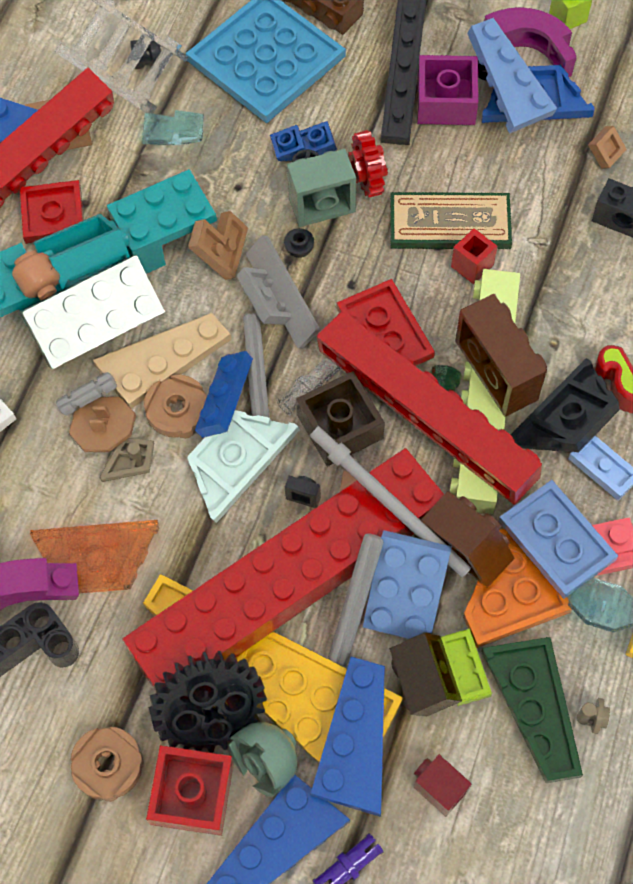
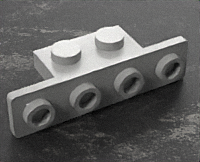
M262 235L246 253L253 268L243 267L237 274V277L262 323L285 325L297 348H304L320 331V328L269 237Z

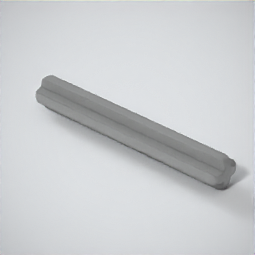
M256 313L245 314L243 321L246 351L253 358L248 372L252 416L259 415L269 418L260 319Z
M365 534L329 652V660L340 666H345L348 663L384 543L381 537L377 535Z

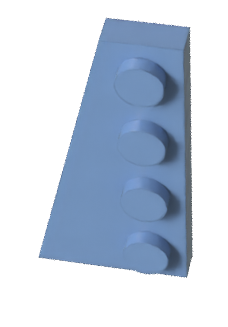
M491 18L472 25L467 34L479 63L484 65L487 70L486 80L489 87H494L498 97L496 103L499 111L504 112L508 120L506 127L509 134L553 116L557 107L495 19Z

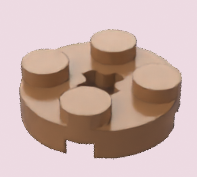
M185 375L170 376L171 379L155 382L147 391L144 399V407L149 425L156 432L167 437L190 438L195 433L200 412L207 398L203 387L198 381ZM178 400L182 401L183 409L181 411L173 412L171 407H169L170 403L176 404Z
M117 727L90 730L77 741L71 753V774L78 788L93 799L109 802L124 796L132 790L141 776L144 764L140 748L135 739L129 733ZM111 755L115 756L113 760L115 767L111 771L105 770L100 772L101 764L98 761L101 756L105 758Z

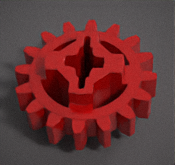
M366 130L354 133V136H352L353 143H351L353 151L348 152V157L356 176V183L360 182L361 190H364V194L368 198L382 195L384 192L383 185H385L383 177L388 175L383 148L381 145H376L371 131L368 132Z

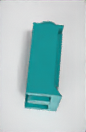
M101 213L33 242L37 253L47 254L52 266L60 274L57 286L62 291L68 280H75L120 260L123 255L126 258L130 257L126 248L130 245L126 232L123 228L119 229L113 220L109 221Z

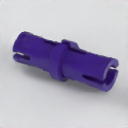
M368 833L346 854L341 852L336 857L338 861L316 879L314 878L312 882L313 884H324L331 880L330 884H345L350 878L355 880L360 876L358 872L378 855L384 853V851L377 844L369 852H365V849L376 841Z

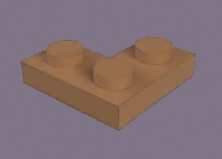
M231 211L221 213L217 229L205 219L195 221L188 248L225 280L233 279L236 276L248 227Z

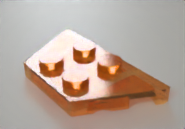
M158 520L39 529L30 530V535L42 557L46 558L47 563H77L79 594L128 590L132 588L139 566L144 563L154 534H157L159 531Z

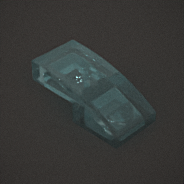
M175 110L174 117L145 113L142 143L182 145L201 142L203 138L204 114Z

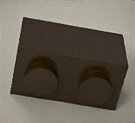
M424 632L389 648L393 658L391 661L392 669L400 680L403 690L402 700L405 707L410 711V715L427 717L462 702L440 635Z

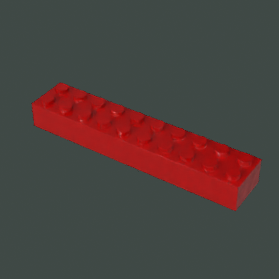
M404 448L369 472L420 520L444 495L407 448ZM355 481L123 637L122 640L156 691L155 683H165L164 672L176 673L174 663L177 662L185 667L188 665V656L191 655L197 662L201 660L203 652L207 653L209 659H213L217 651H221L224 660L231 653H234L237 657L350 579L365 534L382 537L385 530L411 537L414 533L363 485Z

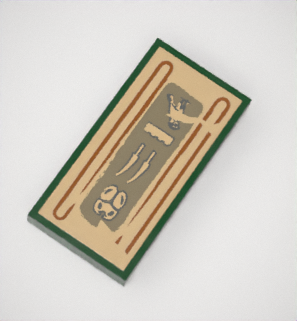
M390 193V249H453L473 228L495 243L497 249H511L510 193Z

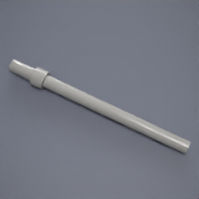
M319 426L309 435L329 454L327 457L337 467L341 465L417 537L422 540L446 545L350 455L351 451L342 442L338 444ZM451 549L448 565L459 576L464 577L471 567Z

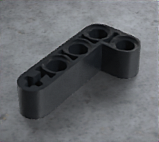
M43 602L31 604L0 626V677L40 648L49 660L60 668L71 666L79 656L77 643L48 604ZM43 616L49 617V621L45 626L41 628L35 627V623L39 618ZM20 637V642L16 647L12 649L6 648V644L11 638ZM61 642L69 643L65 652L61 654L53 653L57 644Z

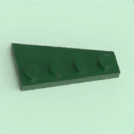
M551 637L482 648L481 652L545 783L581 778L583 772Z

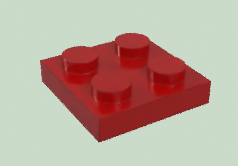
M79 180L20 187L22 230L25 244L33 243L84 221Z

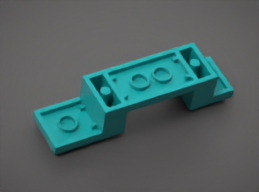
M190 169L107 205L110 220H113L119 229L123 228L128 236L130 245L126 248L129 256L137 255L146 274L166 265L162 245L191 233L195 221L205 219L209 224L217 221L215 211ZM22 242L0 252V317L16 310L21 311L41 301L38 297H25L12 276L15 260L27 253ZM123 255L121 256L120 260L104 266L75 280H68L64 289L125 259L126 257ZM56 285L55 288L57 290V293L61 291V289Z

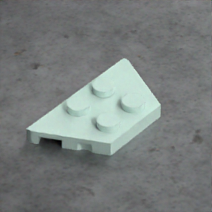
M235 410L227 432L205 437L188 455V461L197 479V484L207 505L208 513L215 523L222 518L300 431L295 423H280L271 421L268 417L259 415L249 416L245 412Z

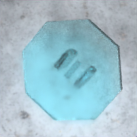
M595 578L589 580L570 594L568 606L585 624L610 632L633 627V597L622 586Z

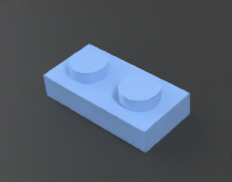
M594 436L579 453H570L568 459L617 501L633 487V467L598 437Z

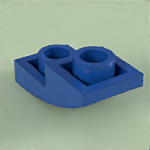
M328 121L301 131L298 125L270 135L278 161H292L297 152L306 149L313 150L319 155L337 150Z

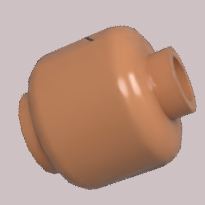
M35 250L29 251L21 255L14 262L15 267L12 271V276L25 297H38L40 300H45L57 291L55 286L59 283L60 274L52 266L48 258L49 256L45 253H37Z

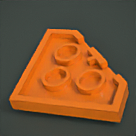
M505 529L499 531L510 541L508 547L515 559L488 588L479 581L477 582L463 615L467 628H470L476 648L564 616L572 611L568 598L563 599Z

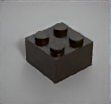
M354 371L296 398L297 416L308 435L319 426L338 444L342 442L351 451L350 455L384 439L385 422ZM310 437L326 466L334 464L327 458L329 454Z

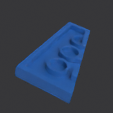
M294 775L207 884H271L283 873L294 867L297 862L311 851L326 842L335 832L350 823V819L330 802L312 797V788Z

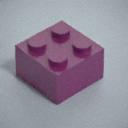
M419 55L417 124L475 125L478 110L477 56Z

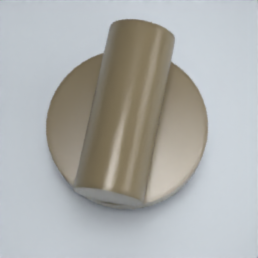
M598 698L595 705L587 702L578 712L577 721L583 725L592 723V733L598 734L600 728H607L610 707L604 706V699Z

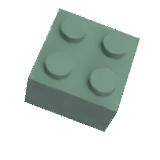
M346 149L328 151L319 156L307 159L302 158L287 164L289 201L299 227L356 212V176Z

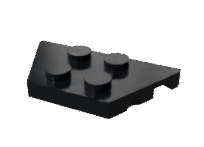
M586 358L510 435L513 437L514 442L522 449L579 453L620 410L619 403L612 391L607 389V385L601 375L598 376L594 370L592 362Z

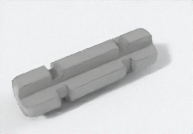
M105 372L97 377V381L91 380L71 391L69 397L66 394L57 399V407L65 416L76 411L77 406L82 408L100 398L102 392L105 391L107 394L116 389V381L109 372Z

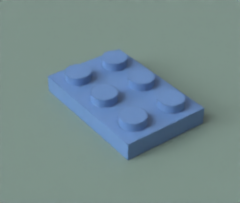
M553 480L499 517L498 522L563 599L614 563L618 558L615 551Z
M384 530L381 537L384 543L371 584L363 628L411 639L424 632L432 634L452 546Z

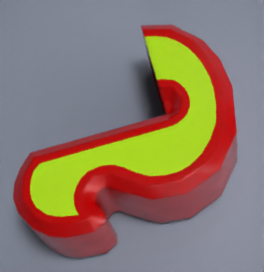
M607 345L599 352L594 370L598 376L601 375L604 381L605 379L611 380L610 391L618 400L620 409L633 414V366L622 347Z

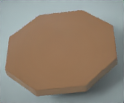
M100 397L74 412L69 434L84 452H110L131 437L136 414L121 397Z

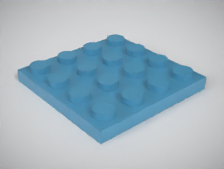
M251 0L186 52V60L266 124L346 57V49L281 0Z

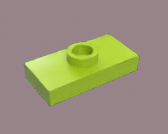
M470 628L441 636L462 698V702L457 703V706L491 697L492 692Z

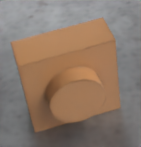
M605 126L588 144L601 168H610L627 150L614 126Z

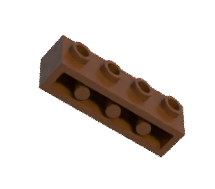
M284 0L302 9L305 14L313 16L323 22L329 29H334L342 35L351 28L364 12V0Z

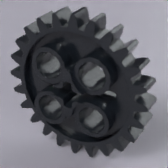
M217 651L213 659H209L207 653L203 652L201 660L197 662L190 655L188 656V665L185 667L177 662L174 663L176 673L164 672L165 683H155L154 686L157 694L150 695L152 704L149 707L154 731L158 732L161 741L168 740L169 747L179 745L180 748L188 750L191 747L195 751H202L203 748H207L209 753H214L215 746L218 745L223 750H227V742L231 740V736L251 723L260 722L257 714L265 713L262 702L267 700L264 692L265 687L261 677L258 676L256 668L254 666L249 667L245 658L238 662L234 653H231L224 660L221 651Z

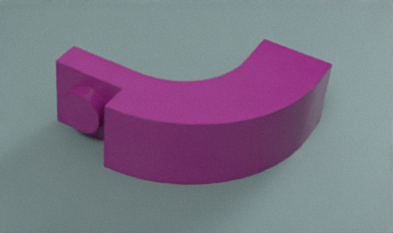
M524 7L502 9L485 15L484 21L491 18L495 19L514 48L529 47L543 53L552 65H561L568 73V77L572 76L577 60L576 53L570 46L572 32L558 18L537 9Z
M46 558L20 559L0 563V611L10 605L26 601L76 600L79 596L77 563H47Z

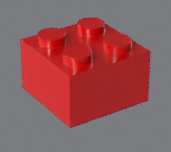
M160 745L146 817L149 824L222 836L234 766L232 756Z

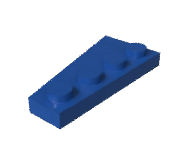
M350 657L311 790V796L381 817L385 666Z

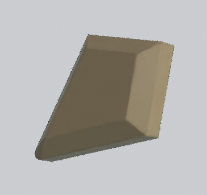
M128 438L117 446L100 475L101 481L106 482L150 473L154 440Z

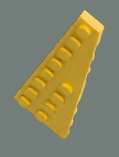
M160 574L143 604L145 608L156 616L193 590ZM272 632L241 653L236 659L239 662L245 658L249 667L254 666L258 676L261 677L267 698L266 701L262 702L265 708L264 714L281 730L287 729L295 738L296 743L320 763L347 669ZM385 688L383 739L403 701V697Z

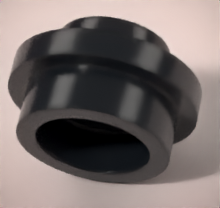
M293 229L285 236V249L296 258L305 257L314 248V237L306 229ZM296 240H303V242H301V243H297V242H295V241H296Z

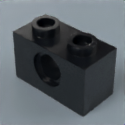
M608 178L597 200L591 221L633 238V187Z

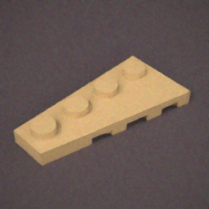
M210 313L93 360V363L101 374L109 372L114 377L117 384L116 389H114L115 392L132 409L144 401L147 391L155 382L159 380L163 382L164 380L171 379L170 376L183 374L231 341V334L214 314Z

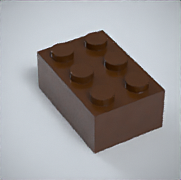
M492 294L461 309L455 342L504 417L538 401L547 373V365L543 357L538 353L535 354L529 345V338L522 328H518L512 320L509 307L504 302L501 303L495 294Z

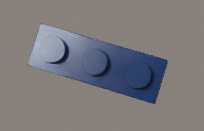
M247 351L221 357L195 431L202 438L228 431L253 360Z

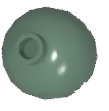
M257 722L247 725L231 736L230 739L233 741L229 744V750L233 761L243 776L248 770L257 779L258 783L254 784L253 787L265 796L273 797L294 777L297 770L296 740L287 729L281 730L278 726L268 722Z

